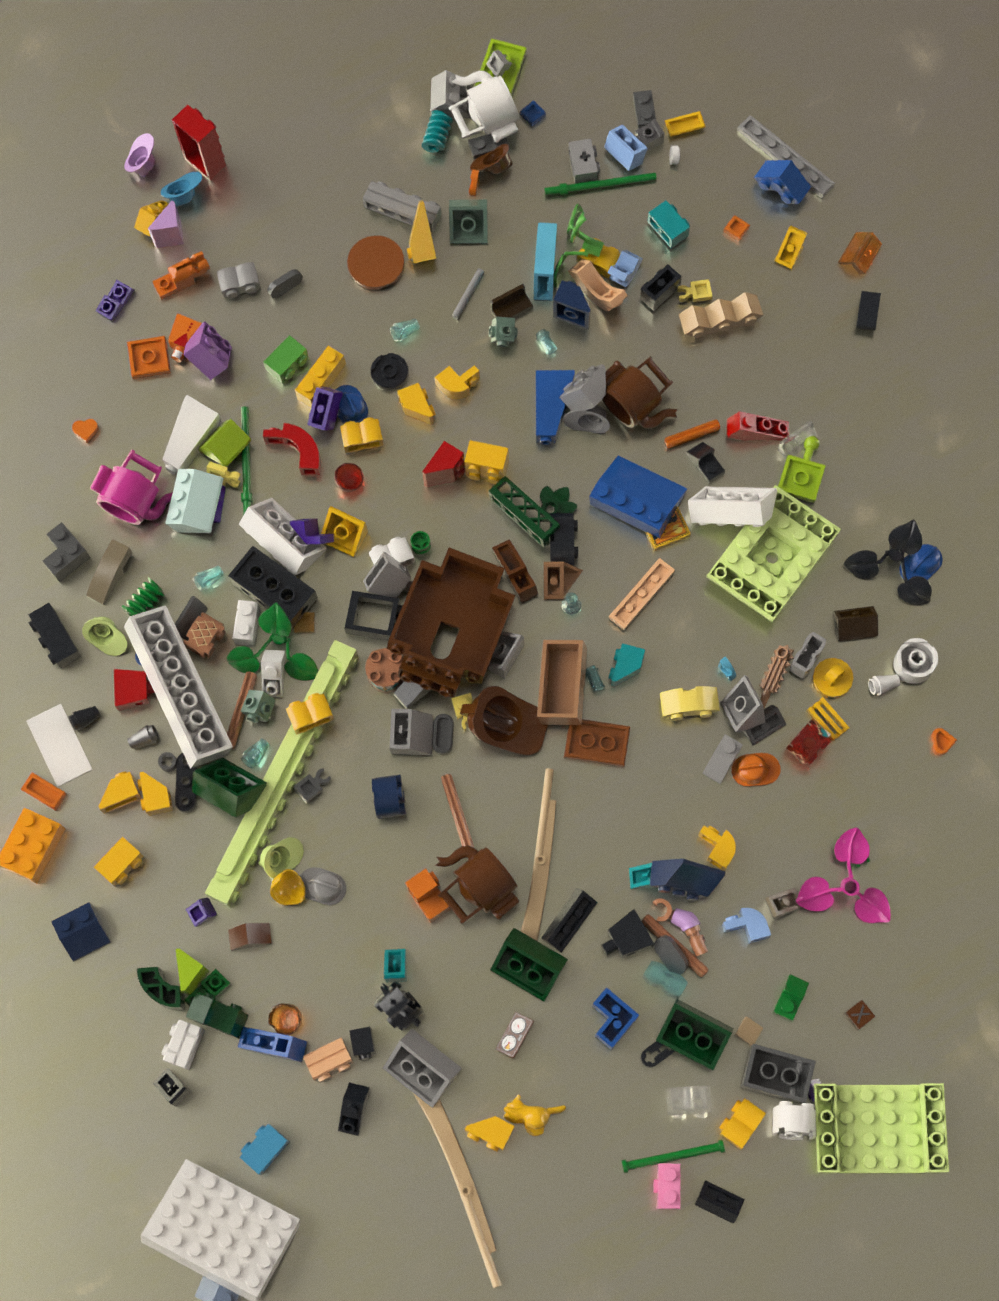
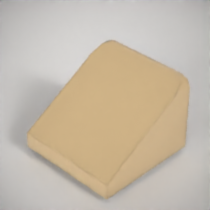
M745 1016L734 1036L752 1045L755 1044L763 1027Z

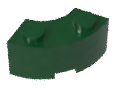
M159 967L137 968L140 985L150 998L166 1008L184 1010V993L181 991L180 986L167 983Z
M206 992L204 995L195 993L186 1017L239 1039L248 1018V1014L242 1012L243 1007L233 1003L227 1006L216 1001V996Z

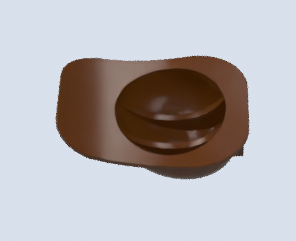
M499 686L486 687L471 704H463L460 711L461 715L467 717L468 727L477 739L488 745L520 755L534 754L541 749L548 726L542 725L537 718V706L524 701Z

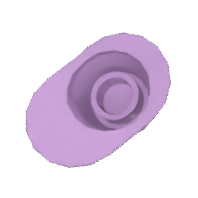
M142 134L134 141L124 164L127 172H135L141 177H146L155 164V158L152 154L154 137L151 134Z

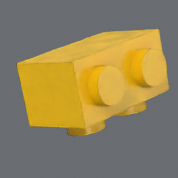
M122 836L94 868L116 887L118 884L121 885L128 878L127 874L132 869L135 870L142 863L141 859L144 856Z

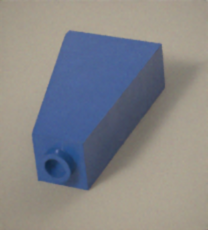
M536 370V443L542 445L556 443L567 407L560 396L565 392L563 390L564 387L570 382H574L575 370Z

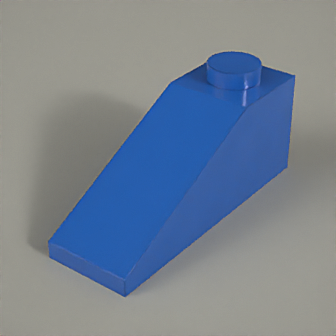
M243 1027L238 1048L302 1062L307 1041L293 1036Z

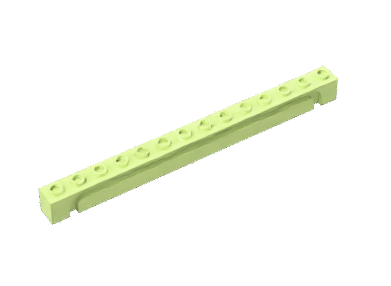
M334 640L328 656L321 665L304 701L308 700V697L312 694H324L331 709L333 703H337L341 696L340 690L342 686H346L349 681L351 668H355L358 663L357 650ZM291 724L263 778V781L267 782L265 789L252 809L245 813L216 870L214 878H212L205 891L209 898L228 907L237 901L240 894L238 890L241 884L244 885L249 877L247 872L250 866H254L257 862V853L260 847L263 848L268 839L266 835L269 829L274 828L277 822L275 817L278 811H282L285 807V798L288 792L291 793L293 791V787L296 784L294 780L297 774L300 775L305 766L303 762L306 756L309 757L311 755L315 739H319L322 734V725L296 735Z

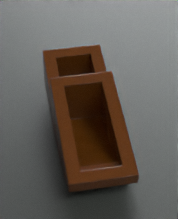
M510 539L492 547L500 566L505 568L504 574L520 603L538 595L536 584Z

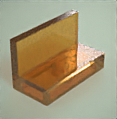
M855 232L838 263L840 265H852L859 274H865L882 243L873 232Z

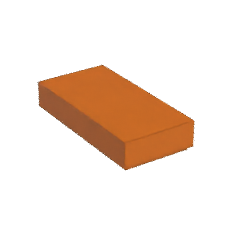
M33 772L21 788L22 791L55 811L67 795L66 792Z

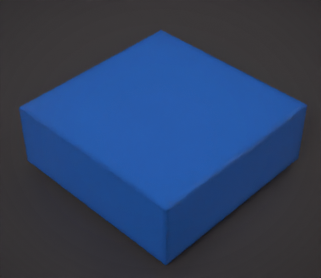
M533 100L520 110V115L531 126H534L546 116V112Z

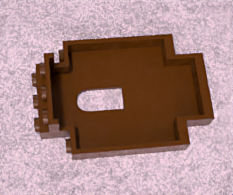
M450 547L447 550L441 567L424 560L421 561L387 644V649L392 653L403 655L397 677H400L407 683L413 682L420 685L423 689L434 690L444 697L455 698L462 678L473 684H482L516 596L498 589L505 568ZM441 623L459 629L449 656L444 659H438L431 653V646Z

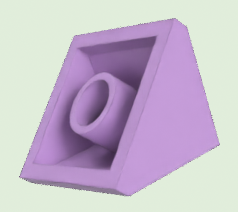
M173 201L167 205L148 227L154 246L157 248L184 244L181 219Z

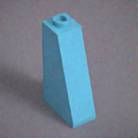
M538 223L533 300L553 301L557 223Z

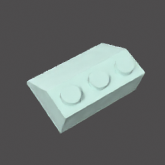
M178 469L165 524L178 533H211L224 478L197 469Z

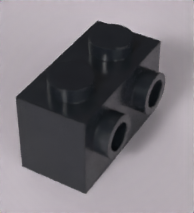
M667 264L649 282H646L641 287L640 299L653 311L656 310L681 285L682 276Z

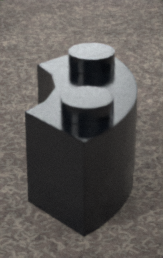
M550 513V516L560 524V527L550 536V562H566L574 566V558H578V547H574V532H578V520H574V513Z

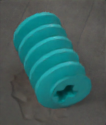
M433 110L431 112L423 142L421 143L425 151L436 153L445 149L444 144L447 143L448 131L451 130V124L453 123V119L440 110Z

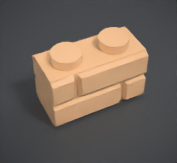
M342 1038L303 1056L313 1080L319 1079V1082L331 1078L330 1074L337 1070L339 1073L351 1068L350 1064L353 1063Z

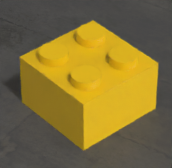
M470 440L464 461L466 476L472 480L482 479L487 480L491 484H496L506 476L509 465L508 448Z

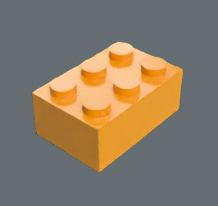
M24 807L0 852V867L38 884L66 828L60 823Z

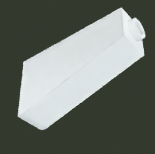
M188 395L184 398L162 459L166 466L165 469L173 475L178 473V469H187L199 453L198 448L221 423L218 413Z

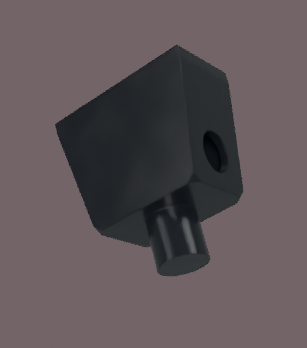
M635 909L608 930L607 933L610 940L601 944L607 956L618 951L622 958L654 947V942Z

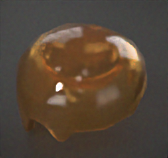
M280 1003L269 1012L268 1023L275 1029L276 1033L291 1035L297 1032L302 1025V1014L294 1004Z

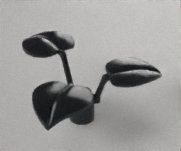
M914 519L894 528L890 532L888 537L889 550H886L879 560H877L876 553L870 550L856 552L845 560L844 566L853 575L861 579L875 577L879 573L878 564H881L887 556L893 561L900 560L903 580L905 582L901 583L897 588L900 598L912 605H924L931 601L932 587L929 581L920 576H914L908 580L906 576L904 554H915L922 547V533Z

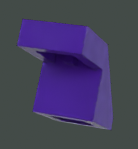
M318 518L290 521L291 527L305 544L334 542L333 534H319Z

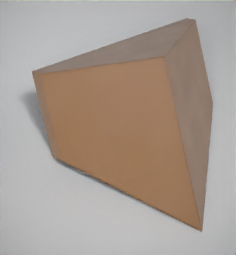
M544 562V599H564V596L583 570L566 562Z

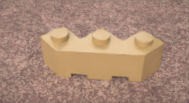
M745 292L732 301L717 299L705 308L692 305L678 315L684 334L698 338L754 324L757 322V319L763 316V312L757 295Z

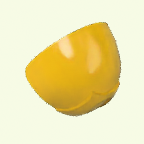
M285 869L273 879L270 895L279 904L296 905L305 899V885L301 877L294 870Z

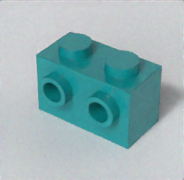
M667 200L648 212L647 222L670 248L689 236V222L678 214L676 207L673 204L670 205Z

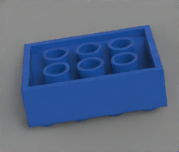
M618 455L596 483L589 495L591 506L660 538L687 492V488Z

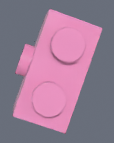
M657 1164V1179L653 1181V1192L657 1193V1209H680V1164Z

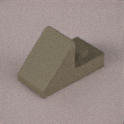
M796 888L765 898L774 920L802 908L796 903L798 896Z

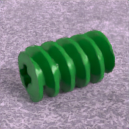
M149 577L148 581L150 583L143 582L144 589H137L139 595L134 593L131 595L134 601L128 599L126 601L128 607L121 606L129 616L148 611L147 607L154 609L152 601L159 603L160 601L157 596L165 597L162 589Z

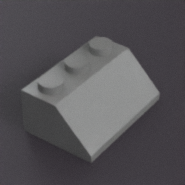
M413 1029L399 1041L383 1067L385 1071L432 1108L462 1069Z

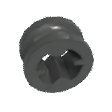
M165 752L159 756L158 764L163 771L171 772L176 769L177 758L172 753ZM165 758H168L169 760L173 759V761H171V766H163V763H165Z

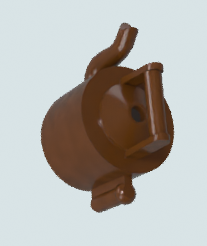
M651 356L637 368L631 365L625 368L620 361H615L605 371L606 395L602 398V401L611 414L629 428L639 424L644 428L651 429L660 425L667 417L677 418L675 412L678 409L671 408L663 409L653 417L648 416L662 403L661 394L673 383L654 363ZM645 364L665 386L660 392L652 380L639 370Z
M461 846L448 857H437L439 862L435 866L441 867L452 866L461 859L468 858L465 863L453 872L456 879L438 895L444 899L460 919L459 922L461 924L481 909L486 914L491 911L495 918L500 920L502 916L519 903V899L513 893L518 887L515 880L488 848L485 847L478 851L472 846ZM457 882L464 899L478 907L469 915H466L448 892Z

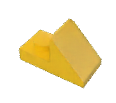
M791 225L788 228L775 262L792 269L804 248L803 244L808 233Z

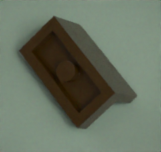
M524 284L490 301V310L494 317L516 318L533 309V304L525 293Z
M874 606L834 611L839 641L878 636V614Z

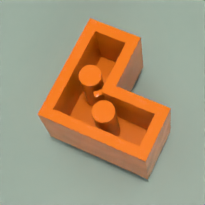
M425 868L405 882L407 890L430 923L451 910L444 899L438 896L441 893L438 888L440 884L433 871L429 873Z

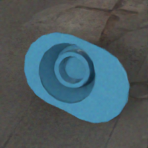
M190 172L183 175L174 182L165 185L161 190V196L168 198L170 202H175L176 207L189 203L194 197V188L202 181V174L200 172Z

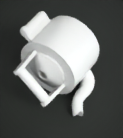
M477 71L467 77L455 75L456 79L452 82L460 86L482 82L466 91L467 98L449 107L463 134L462 138H467L484 130L486 135L491 134L494 141L498 143L500 140L518 131L515 122L520 117L512 96L501 76L492 77L486 71ZM467 102L469 114L472 120L479 126V128L472 131L468 130L458 107Z

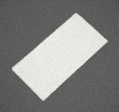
M61 704L26 721L57 787L92 770Z

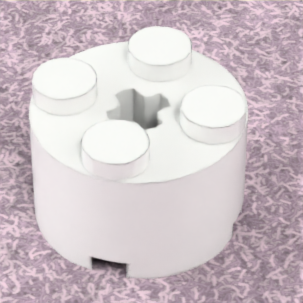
M921 638L909 639L901 645L894 657V670L901 681L912 684L924 682L935 670L938 664V654L934 646L932 647L928 641Z
M780 1101L779 1105L773 1108V1136H776L778 1133L779 1138L786 1140H803V1136H809V1140L816 1138V1110L813 1104L802 1103L801 1106L792 1105L793 1103L789 1101Z

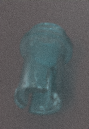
M543 329L536 334V340L541 343L546 354L550 355L558 348L550 338L549 331Z
M595 665L586 668L585 675L590 682L593 692L605 688L598 673L599 668H596Z

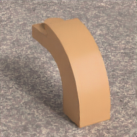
M582 259L568 271L582 292L594 304L609 312L612 308L620 306L628 296L625 290L610 286L599 275L591 261Z

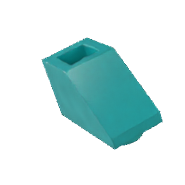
M623 643L620 649H616L614 660L617 663L615 668L611 667L608 679H611V686L616 687L640 673L645 649Z

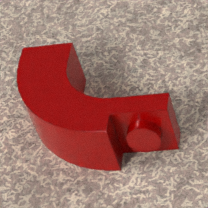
M289 423L283 424V430L279 428L263 429L265 444L289 445L300 453L299 470L301 475H321V458L317 445L311 435L304 429Z

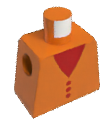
M179 313L176 315L168 342L174 350L171 358L181 363L185 357L183 354L186 343L202 323Z

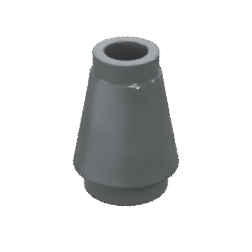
M146 725L127 738L130 747L134 749L156 743V740L159 739V734L154 725Z

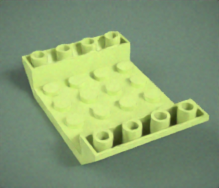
M922 1083L920 1085L814 1084L817 1173L949 1172L944 1083Z

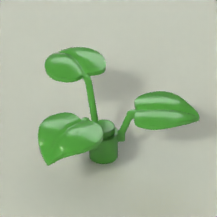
M576 204L568 223L567 234L570 233L571 229L573 230L571 243L574 242L576 236L583 239L582 249L585 251H566L562 254L554 270L553 283L555 288H557L558 270L567 256L584 255L588 257L589 254L599 257L604 242L591 238L579 230V227L587 220L580 204ZM580 214V216H579L578 219H577L576 225H575V227H574V221H575V219L577 218V216Z

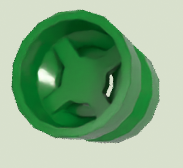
M415 532L410 539L412 551L418 556H424L431 549L430 537L426 532Z

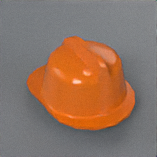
M753 753L739 756L732 765L731 773L734 780L740 785H767L778 779L781 767L779 761L769 753Z

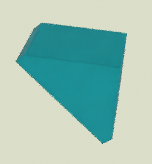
M652 863L629 868L631 889L655 888L650 886Z
M406 949L385 950L384 980L386 983L394 981L407 982Z

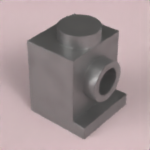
M656 119L635 130V137L647 147V151L664 143V132Z

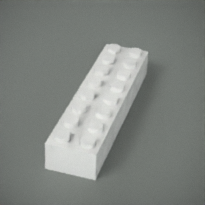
M166 605L130 616L124 628L190 769L227 756L233 746Z

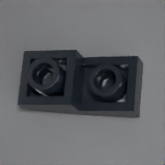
M862 291L856 328L876 330L881 293Z

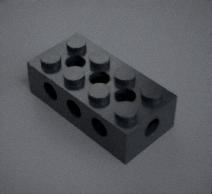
M254 546L249 549L228 575L231 584L264 608L269 609L277 602L289 618L292 628L296 626L318 598L313 588ZM256 574H261L259 577L254 578ZM272 585H277L274 589H269ZM292 596L290 600H285L286 597Z

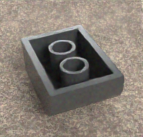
M752 1044L741 1088L795 1103H806L816 1061Z

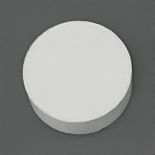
M671 145L669 159L671 165L679 164V146Z

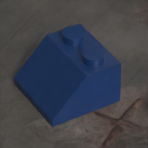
M562 280L553 299V317L589 329L591 309L581 288L574 282Z
M90 902L51 921L59 940L73 962L111 943L95 907Z

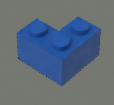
M766 160L754 176L761 189L777 191L782 201L786 204H800L811 188L792 160Z
M607 987L592 1006L608 1019L595 1034V1037L612 1050L639 1017L638 1013Z

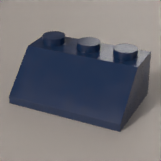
M686 859L652 861L650 886L658 888V892H672L673 896H686L687 900L699 901V898L708 897L724 878L725 871Z

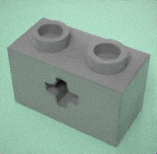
M591 139L569 142V156L574 182L597 181V174L600 173V164L595 161V157H597L596 145L592 146Z

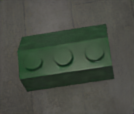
M222 757L193 771L192 792L236 818L252 809L265 789L267 782Z
M513 928L504 941L490 970L545 1002L568 959Z
M676 999L656 1041L714 1070L734 1028Z

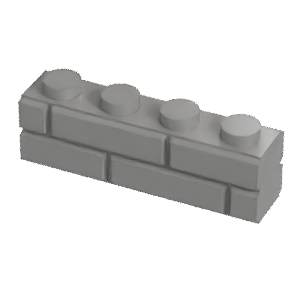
M371 181L363 197V205L365 208L413 226L418 202L422 198L415 194L412 196L405 194L399 188H389L383 182L379 181L376 183ZM424 201L430 231L433 233L442 215L441 207L434 201Z

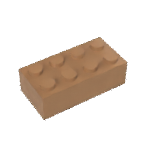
M543 640L537 718L542 725H582L587 647L583 640Z

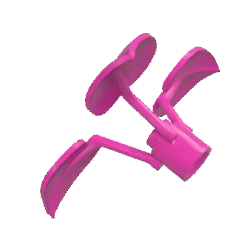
M859 828L849 829L839 837L834 848L837 860L841 862L847 861L849 876L842 880L841 887L830 889L828 882L821 877L807 879L799 891L796 903L807 910L824 911L834 903L831 892L843 891L849 896L858 895L860 897L854 906L855 913L859 919L867 923L889 922L891 917L890 905L884 893L877 888L870 887L862 895L859 892V883L853 879L851 862L854 864L863 863L869 856L870 848L868 841Z

